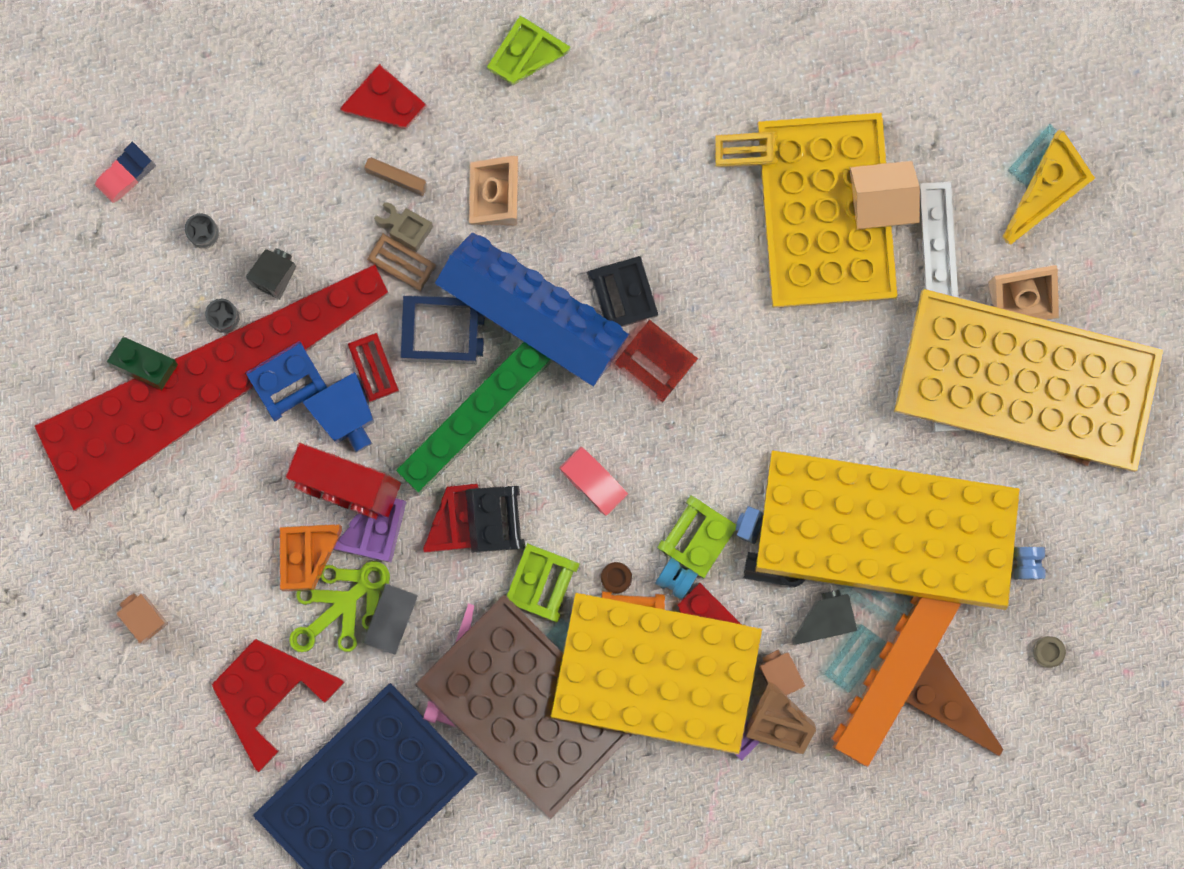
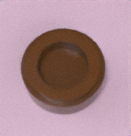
M621 562L608 564L601 573L603 587L608 592L614 594L626 591L632 583L631 570Z

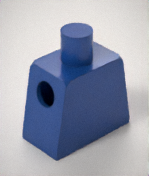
M355 372L303 401L305 407L336 444L348 438L356 453L372 444L364 428L374 423V419L360 380Z

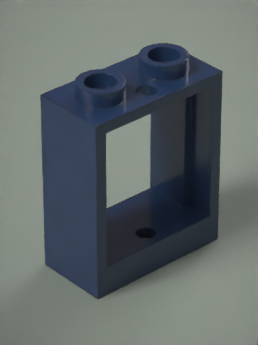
M403 296L401 360L406 362L477 364V357H483L484 338H478V325L484 326L485 316L458 298ZM417 306L470 308L469 352L415 351Z

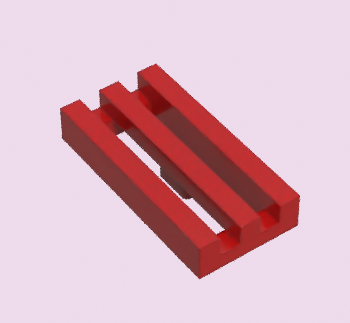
M377 333L348 343L370 403L399 392ZM372 341L375 344L391 386L387 389L383 385L368 343ZM359 346H362L379 390V392L374 394L356 349Z

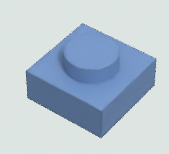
M747 506L746 512H742L736 524L737 536L744 541L755 544L761 529L763 513L760 510Z

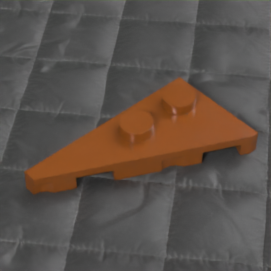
M935 649L906 703L995 755L1000 756L1004 749L940 652Z

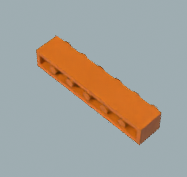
M917 596L911 597L912 609L908 616L903 613L894 627V630L898 632L892 643L887 640L878 656L882 659L877 670L871 668L865 677L863 685L867 687L862 696L856 695L849 705L847 712L851 715L846 724L840 723L833 733L831 739L835 743L832 748L863 766L869 767L962 603Z

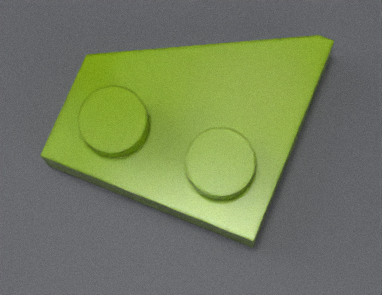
M520 15L487 65V69L511 85H515L568 54L571 47Z

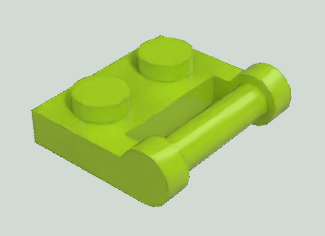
M690 495L686 501L688 506L666 540L660 541L657 549L674 558L686 568L698 573V576L704 579L736 530V524ZM699 512L706 518L682 553L675 547Z
M527 543L507 597L518 608L558 622L561 615L558 613L573 572L577 573L580 564ZM555 564L562 568L548 605L545 608L537 604L552 565Z

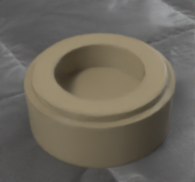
M1053 636L1040 638L1033 647L1035 661L1045 668H1053L1060 665L1066 655L1063 642Z

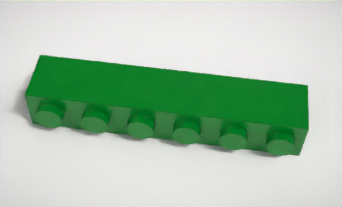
M523 342L396 470L397 473L420 495L552 363V360Z

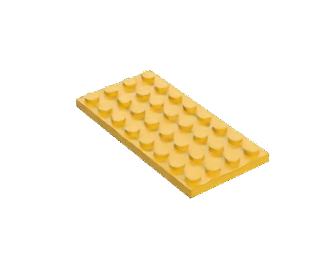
M923 289L919 298L894 412L1135 472L1138 470L1163 350Z
M772 450L755 572L1006 610L1009 605L1020 488Z

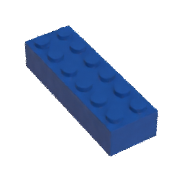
M473 232L450 255L435 282L436 285L593 387L611 365L629 336V333L625 332L618 323L605 319L592 306L582 304L570 296L569 292L564 288L553 285L545 280L538 271L525 267L512 254L502 252L493 246L487 238L476 235Z

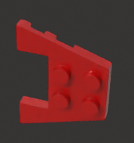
M255 639L211 685L254 768L260 772L276 756L279 750L256 729L258 725L300 681L324 703L345 682L341 678Z

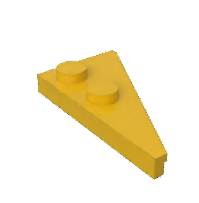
M1058 130L1055 132L1002 238L1007 244L1011 245L1095 179L1064 131Z

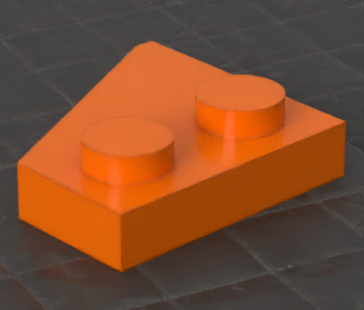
M340 524L280 527V590L285 592L315 589L342 532Z

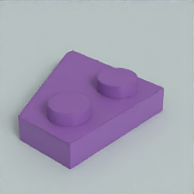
M395 499L388 518L378 515L377 520L362 514H357L349 523L350 527L337 541L334 550L392 563L406 501Z

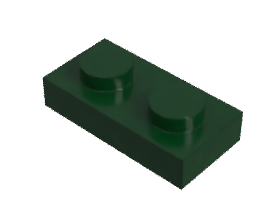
M124 336L107 360L111 368L159 390L164 388L178 365L175 359Z

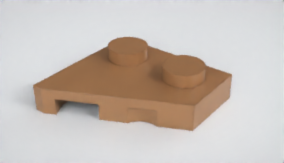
M771 682L768 683L745 728L747 738L800 754H804L816 732L815 723Z

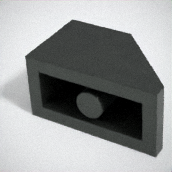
M275 248L274 252L265 249L249 271L246 279L252 287L280 300L296 269V265L290 261L292 255L278 248Z
M840 589L822 593L823 600L814 603L792 638L793 645L857 631L849 594L841 595Z

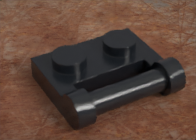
M641 256L587 272L589 282H593L601 312L605 319L614 321L621 327L658 317ZM611 275L614 276L625 313L624 316L617 318L605 282V277Z
M519 486L465 490L471 553L525 549V541L521 539L517 496H520ZM500 497H505L509 540H504Z

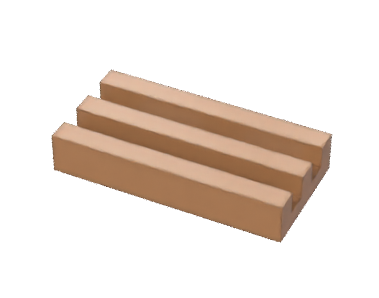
M368 157L364 167L366 173L422 197L424 196L427 189L426 180Z
M384 233L367 258L368 262L373 265L375 264L380 269L419 292H422L424 285L437 267V264ZM384 243L426 266L427 269L423 272L382 248ZM378 253L421 279L417 282L376 258Z

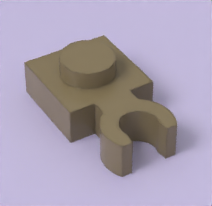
M384 202L383 208L386 212L390 213V216L383 219L376 215L374 217L375 223L383 229L392 228L389 232L392 239L417 252L433 229L432 222L407 208L400 215L393 204Z

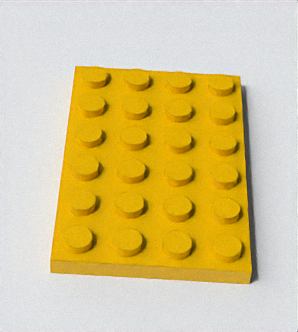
M882 113L758 121V133H777V139H775V145H777V152H775L777 164L761 165L772 308L897 299L892 226L857 230L850 167L886 164ZM759 140V146L767 145V140ZM767 152L760 153V157H767Z
M575 593L551 718L739 755L762 629Z

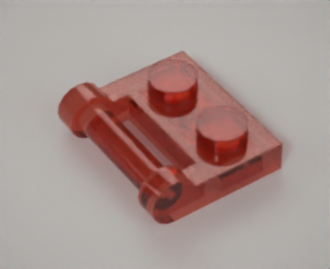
M649 319L614 364L620 369L625 368L656 393V398L663 403L698 358ZM636 351L670 377L665 385L631 358Z

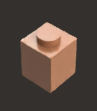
M135 593L131 594L119 604L122 609L116 613L138 642L142 644L146 643L168 625V622L145 594H140L139 596H136Z
M778 649L762 657L764 664L758 666L767 685L769 682L774 683L786 696L805 687L789 652L781 654Z

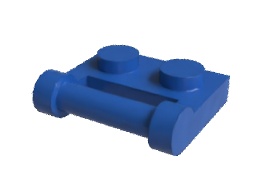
M300 341L245 372L274 422L282 418L281 414L327 388ZM309 374L313 382L279 402H273L272 395Z

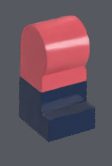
M133 141L124 149L125 152L95 182V186L112 203L125 196L156 167L154 162Z

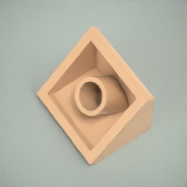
M518 156L470 162L469 224L517 225Z
M912 161L850 167L857 230L917 224L920 222V186Z
M1056 265L998 275L988 282L993 307L1044 320L1059 318L1058 268Z

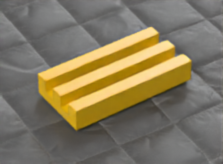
M760 132L715 135V166L737 167L777 164V158L775 157V152H777V145H775L777 133ZM767 140V145L723 148V143ZM767 152V157L723 159V155Z

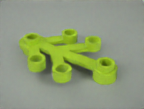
M377 561L366 563L360 570L339 569L333 565L325 566L321 579L327 584H333L338 580L358 582L349 591L314 589L310 590L312 598L309 601H303L300 596L302 591H297V600L304 605H309L313 602L334 604L307 628L298 627L292 631L289 641L294 650L298 652L310 651L315 645V637L342 613V635L338 639V646L345 652H351L357 647V638L354 636L357 600L367 592L366 614L362 618V625L368 630L365 622L366 618L374 614L379 601L380 591L383 590L384 583L389 584L390 581L388 568ZM329 568L334 569L336 572L333 580H327L324 577L325 571ZM373 571H377L380 574V580L377 583L369 581V574ZM303 633L309 637V642L305 646L299 645L297 641L298 636ZM346 636H350L354 642L353 646L348 649L342 646V640Z

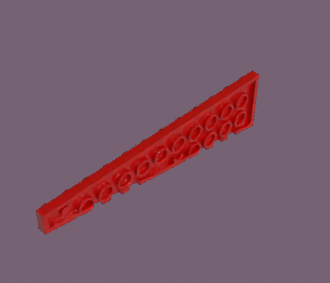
M374 264L176 358L175 361L178 365L162 390L134 378L35 425L38 436L73 510H79L114 483L132 473L137 467L151 460L173 442L178 441L188 434L189 431L200 426L254 387L245 372L298 341L301 342L306 351L327 335L345 325L350 319H354L387 296L389 293L376 265Z

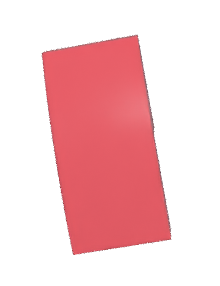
M581 446L559 467L561 472L577 490L583 492L605 516L628 495L608 471Z

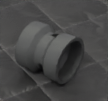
M197 213L192 215L185 224L187 238L198 248L206 249L212 247L219 238L217 224L206 214Z
M223 298L215 299L210 302L205 311L208 324L217 332L229 333L238 326L240 320L239 312L229 300Z

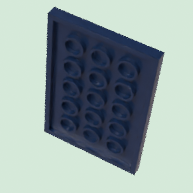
M390 682L252 816L303 869H380L478 773L427 720L423 719L420 712Z

